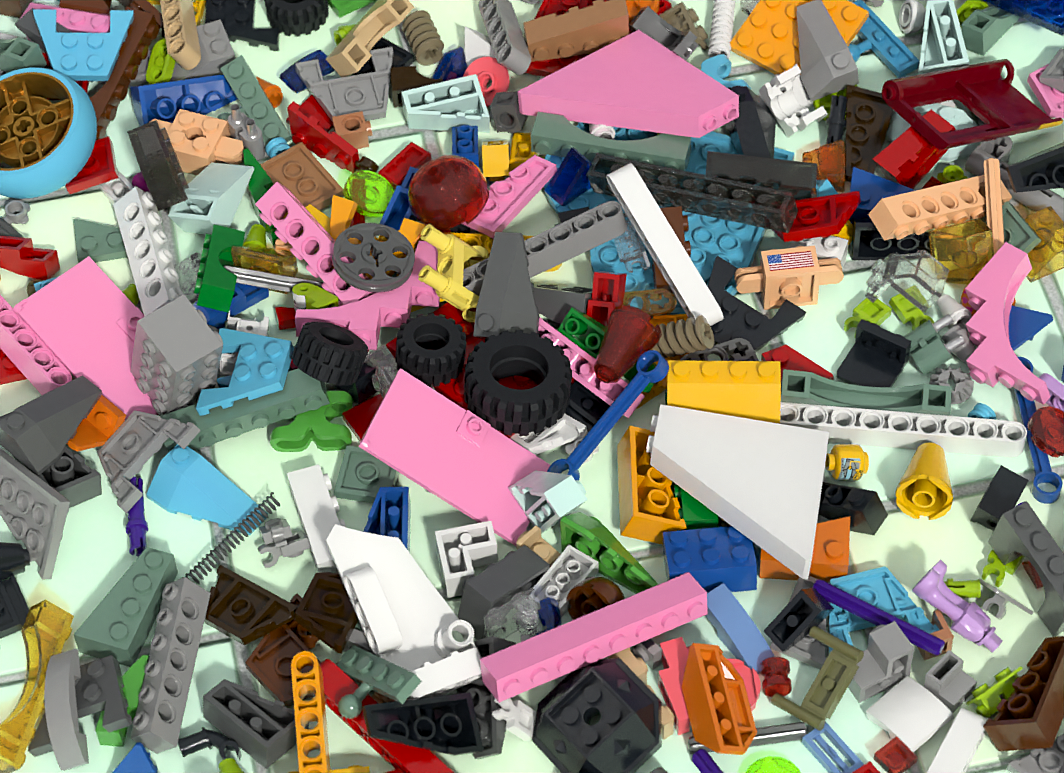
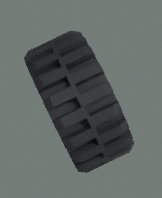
M507 330L500 332L498 336L493 334L485 338V343L482 341L474 347V351L467 358L464 399L468 404V410L489 423L495 430L503 431L504 435L512 436V433L520 434V436H528L530 432L535 434L543 432L544 427H552L557 423V419L559 420L563 417L569 405L572 382L569 358L564 355V351L558 345H553L554 342L547 337L543 339L539 333L532 331L531 334L524 333V330H516L514 333H509ZM509 376H523L533 380L538 386L517 390L505 387L497 381Z

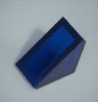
M571 147L545 189V192L561 206H566L593 187L592 163L579 151Z

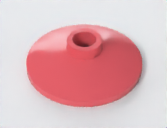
M481 57L473 61L463 76L477 75L486 107H490L497 92H507L509 88L510 78L507 68L499 64L496 58ZM492 80L491 86L487 88V83Z

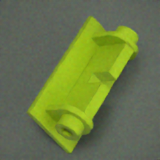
M1020 666L1011 671L1007 667L994 676L995 683L990 686L984 683L973 690L971 693L974 697L965 704L975 703L977 706L975 708L976 713L989 718L998 711L996 707L1001 701L999 695L1002 694L1005 699L1010 697L1014 691L1012 684L1019 677L1017 672L1023 668Z

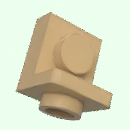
M537 525L530 531L523 532L516 542L517 549L526 545L550 564V567L561 555L541 537V529Z

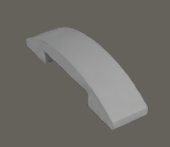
M72 649L51 656L45 676L44 702L47 728L54 755L62 771L89 764L87 737L85 734L79 733L74 681L81 678L78 649Z

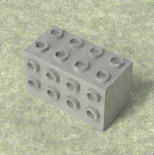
M184 294L137 321L130 372L136 378L139 390L143 394L147 393L151 398L152 405L159 415H165L194 405L198 402L201 389L215 388L223 340L217 331H212L207 325L206 317L202 311L196 310Z

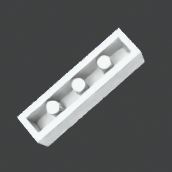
M320 464L287 473L289 489L304 534L308 538L311 547L310 552L317 573L331 571L338 573L325 540L335 524L346 527L343 518L338 519L336 513L340 512L336 496H330L329 490H332L329 475L328 473H322Z

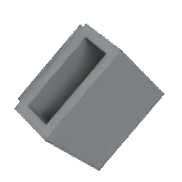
M949 650L926 673L924 687L954 713L972 694L971 692L976 689L977 681L962 670L964 660Z

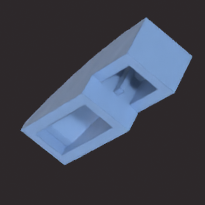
M723 583L708 592V614L705 617L717 629V637L735 658L743 661L745 666L751 670L753 668L758 674L774 665L777 659L748 613Z

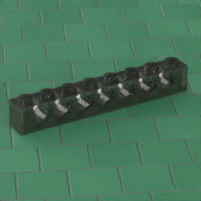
M596 153L587 172V177L595 193L615 197L607 182L606 175L632 163L658 206H682V211L786 233L790 232L798 213L792 192Z

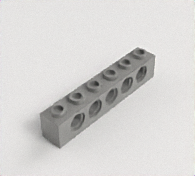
M186 577L166 584L163 590V599L156 619L157 625L154 638L151 641V651L145 667V677L139 693L136 716L132 723L133 729L130 739L142 743L145 748L156 754L177 747L210 598V592Z

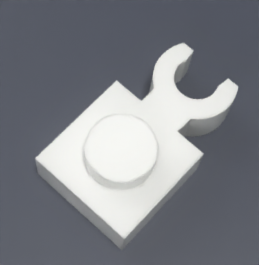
M495 698L494 701L501 706V709L493 711V717L497 720H506L505 729L523 741L532 740L536 711L520 700L512 701L509 698L498 702Z

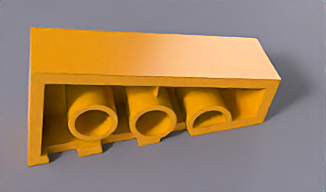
M629 426L617 445L620 535L663 545V532L685 530L687 526L685 520L680 518L678 512L680 505L677 497L673 496L670 487L672 481L650 465L651 453L646 452L649 435L654 436L655 432Z

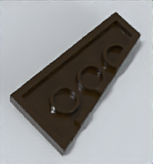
M847 84L845 181L851 182L853 167L875 174L877 165L873 158L882 151L894 110L884 101L882 93Z

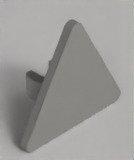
M980 579V584L995 593L993 598H989L983 603L982 609L988 612L992 605L997 604L999 611L995 617L1001 620L1006 614L1005 605L1009 601L1030 615L1034 613V611Z

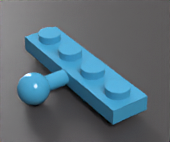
M863 0L854 1L855 5L869 11L868 19L857 33L863 41L857 45L850 43L848 46L854 61L857 62L861 53L871 49L898 78L918 69L920 60Z

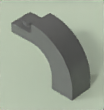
M649 6L642 7L629 23V29L632 32L642 31L686 61L699 46L695 42L697 37L691 31L682 32L674 28Z

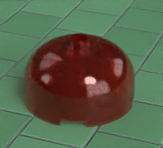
M443 155L426 162L414 174L408 189V203L418 222L425 225L431 224L442 233L451 232L450 228L466 222V224L472 222L484 209L489 198L487 181L480 169L471 160L459 155Z

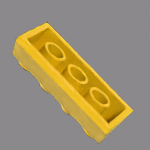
M668 360V406L780 424V361Z

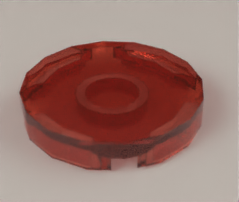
M1049 406L1039 408L1029 418L1027 425L1028 431L1031 429L1033 443L1042 452L1051 457L1059 458V456H1064V412Z

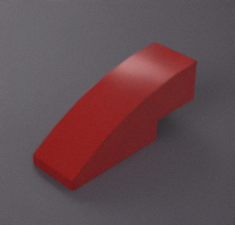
M0 236L1 268L40 280H48L60 270L57 250L33 248L32 238Z
M597 271L594 272L592 299L588 300L587 315L615 333H618L627 274Z

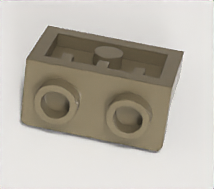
M682 1L659 15L674 28L682 32L691 31L697 37L695 42L700 44L704 50L709 48L705 40L709 37L703 26H698L697 22L700 19L693 7L688 9Z

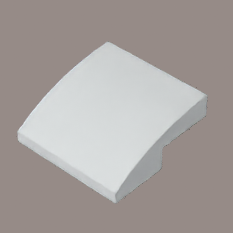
M906 676L865 711L869 721L886 730L892 742L910 753L916 751L954 718L953 713L936 696L909 676Z

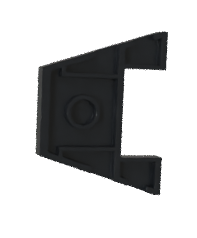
M256 0L206 1L205 24L221 19L229 41L236 42V40L249 42V46L259 47V45L268 46L271 51H279V28H254Z
M717 256L707 287L718 303L724 319L710 326L714 334V345L736 338H743L750 342L756 353L773 338L786 332L796 322L798 323L803 320L807 312L787 299L775 316L769 319L725 291L738 268ZM736 347V349L732 354H730V356L736 353H740L742 357L745 352L739 351Z

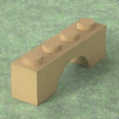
M378 0L326 58L327 62L341 78L358 72L372 56L370 50L377 41L392 28L400 24L414 6L409 0Z

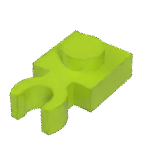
M913 287L890 299L889 305L903 324L909 321L912 323V330L927 320L934 323L930 316L924 315L928 307Z
M870 294L853 309V317L846 319L844 331H848L852 327L857 328L861 319L881 325L891 316L892 309Z
M992 549L987 559V562L990 564L984 567L982 579L985 580L988 575L995 574L997 575L995 586L1000 587L1004 582L1005 572L1013 575L1025 556L1022 555L1003 565Z

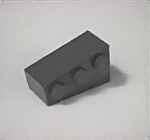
M526 545L516 551H510L502 560L495 564L491 563L483 572L476 576L473 575L465 581L457 615L458 619L471 624L476 640L487 638L486 631L495 622L501 625L506 620L504 614L514 605L520 608L527 601L528 593L547 572L550 564Z
M226 679L203 695V718L230 740L235 741L243 751L265 769H268L297 745L295 711L285 707L284 702L276 699L272 702L258 696V692ZM309 723L306 725L305 729H309Z

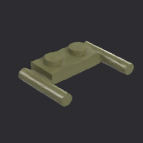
M813 626L809 636L832 648V651L825 660L801 706L778 693L772 697L771 704L821 731L825 726L826 718H831L859 668L857 663L862 660L864 652L821 628Z

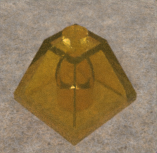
M233 246L231 249L233 263L236 267L295 277L298 272L296 256L287 250ZM269 289L270 291L288 294L285 291Z

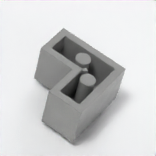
M895 621L886 626L879 625L871 631L867 649L863 651L864 656L862 660L857 663L859 668L848 689L857 702L861 703L897 685L906 676L910 677L914 647Z

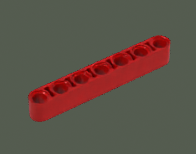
M325 659L319 664L323 673L325 705L395 769L400 768L404 773H454L430 750L368 737L363 710L355 718H346L341 715L338 709L340 699L347 694H353L359 685L331 660ZM369 694L362 701V707L364 705L379 704Z

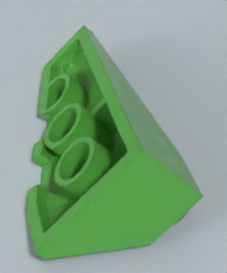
M579 512L564 516L560 520L562 552L568 545H571L599 562L598 573L635 594L659 585L597 518L593 516L588 517Z

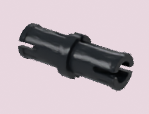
M837 95L831 96L830 115L826 119L828 130L825 148L841 150L843 128L847 124L845 113L848 98L845 96L837 98Z

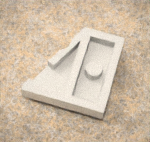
M564 414L561 419H557V423L552 427H544L543 432L537 434L530 432L528 436H520V434L515 433L510 439L531 453L538 455L582 438L588 434V431L584 424Z

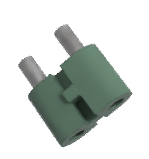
M949 314L934 323L927 320L904 335L906 339L911 341V356L923 375L928 374L953 358L951 352L966 343L961 334L946 344L943 342L938 331L954 322Z

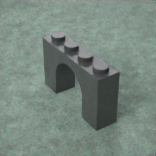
M1026 501L1002 514L988 543L1003 565L1022 555L1033 565L1042 581L1045 592V600L1037 614L1052 636L1055 637L1064 632V553Z

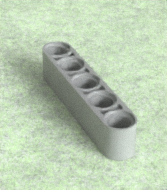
M479 0L478 7L497 62L515 74L522 75L530 66L531 56L512 3L509 0Z

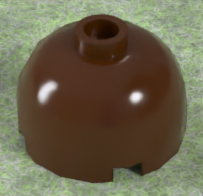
M589 577L570 590L567 595V601L570 599L571 608L568 612L571 619L575 620L621 601L625 597L620 588L611 580L604 577Z

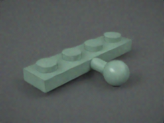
M240 55L220 68L242 105L240 112L246 116L248 115L250 119H254L255 125L262 131L264 144L267 145L272 139L282 137L287 142L292 140L291 135L245 58ZM222 113L217 118L228 121L230 113Z
M353 645L342 655L337 666L353 681L361 685L353 694H347L340 699L338 703L339 712L346 718L357 717L362 711V701L372 690L403 704L422 681L415 673Z

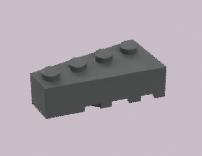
M10 413L0 416V421ZM66 446L60 459L38 476L70 501L69 508L102 495L101 474L95 468L91 469L85 464V460L78 453L74 454ZM13 456V457L15 458V460H17L19 463H21L23 466H25L27 469H29V468H28L26 465H24L20 460H18L15 456Z

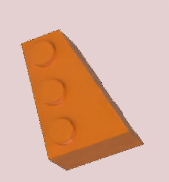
M850 516L817 523L809 576L830 583V579L848 575ZM761 548L759 578L798 581L799 576Z

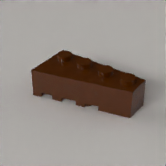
M1064 636L1044 639L1026 665L1029 670L1021 677H1017L1012 684L1014 691L1010 697L1002 699L996 707L999 711L994 719L988 718L983 725L998 751L1052 748L1064 718Z

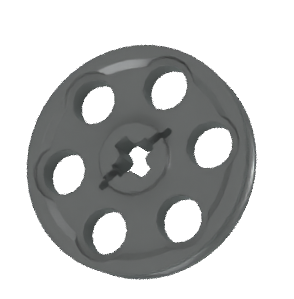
M362 223L345 229L337 237L332 254V262L337 274L349 285L368 292H387L402 286L410 278L415 261L414 249L409 240L399 231L377 223ZM377 235H382L386 237L388 240L385 242H379L374 237ZM357 238L362 243L352 244L348 239ZM400 251L406 254V257L398 258L393 253ZM350 257L354 262L344 263L340 258ZM393 270L396 271L399 274V276L390 277L385 272ZM361 273H368L373 278L371 280H364L359 275Z

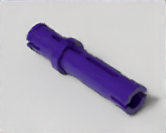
M133 477L130 483L143 493V480L138 478L137 485L136 477ZM144 496L127 512L128 522L125 525V529L129 535V553L133 556L135 549L136 556H140L147 547L146 533L149 529L148 523L145 521Z

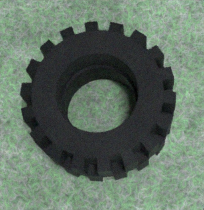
M264 0L270 26L272 28H279V32H284L286 36H291V34L295 35V37H299L301 34L309 35L311 31L319 30L320 25L326 23V18L329 15L328 0Z
M428 313V315L418 314L416 318L410 317L406 323H402L400 331L397 333L395 356L397 369L401 368L427 386L428 384H433L434 387L440 386V383L448 384L451 382V379H456L459 376V372H462L464 368L466 334L463 332L460 324L455 325L456 321L454 319H446V315L442 314L436 316L434 313Z
M307 322L301 329L291 359L301 371L314 379L334 385H352L358 379L368 353V346L356 334L338 325L326 322Z

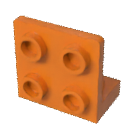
M101 395L87 418L83 419L77 427V433L74 438L69 439L67 443L69 448L75 451H82L103 446L123 424L126 414Z

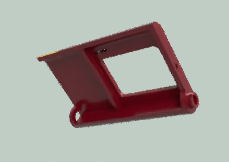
M1008 59L993 60L887 80L881 92L884 101L939 150L1055 127L1064 121L1061 117L1050 118L1011 85L1015 72L1013 64ZM1004 66L1007 69V76L1005 79L1001 76ZM958 100L980 118L985 125L940 133L913 108Z

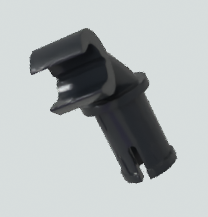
M201 727L202 731L178 739V746L183 758L205 748L211 750L212 746L219 749L222 760L227 759L228 750L235 751L239 761L242 756L241 750L235 741L230 740L219 732L205 729V727Z

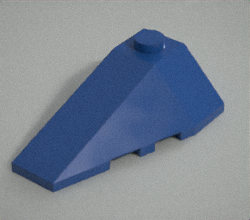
M224 74L130 87L134 114L142 133L146 132L147 124L153 119L173 123L180 109L207 115L238 99Z

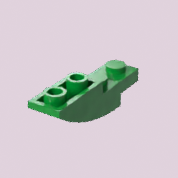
M571 307L558 331L596 360L603 361L624 378L631 381L638 373L636 364L644 352L603 324ZM652 363L647 372L652 371L657 365ZM649 383L643 392L649 393L655 383Z

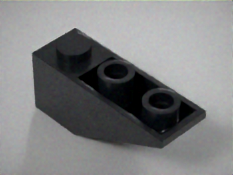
M822 482L818 515L828 520L850 516V531L869 535L876 534L888 516L877 491Z

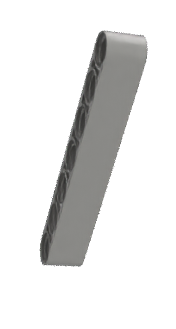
M616 201L605 202L525 240L530 278L622 235L627 230V224L621 204ZM489 258L464 269L463 287L480 296Z

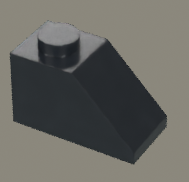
M815 588L801 589L763 632L782 652H786L806 637L813 626L818 627L834 608Z

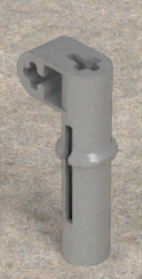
M1009 136L983 141L971 153L965 164L966 171L975 176L984 175V160L989 158L998 159L1000 161L1001 181L1012 198L1064 229V198L1050 189L1013 192L1006 167L1010 166L1007 163L1013 146V141Z

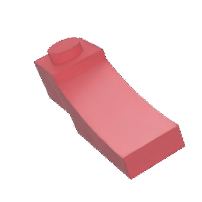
M683 637L660 643L664 670L658 671V687L666 706L674 715V726L677 734L682 735L690 732V720L681 688L690 646L686 647Z

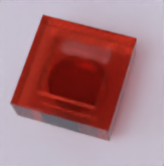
M897 736L875 752L873 758L887 773H904L917 763V756Z

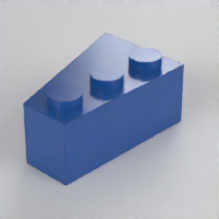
M409 486L380 487L369 512L367 524L362 532L399 538L410 553L411 502Z

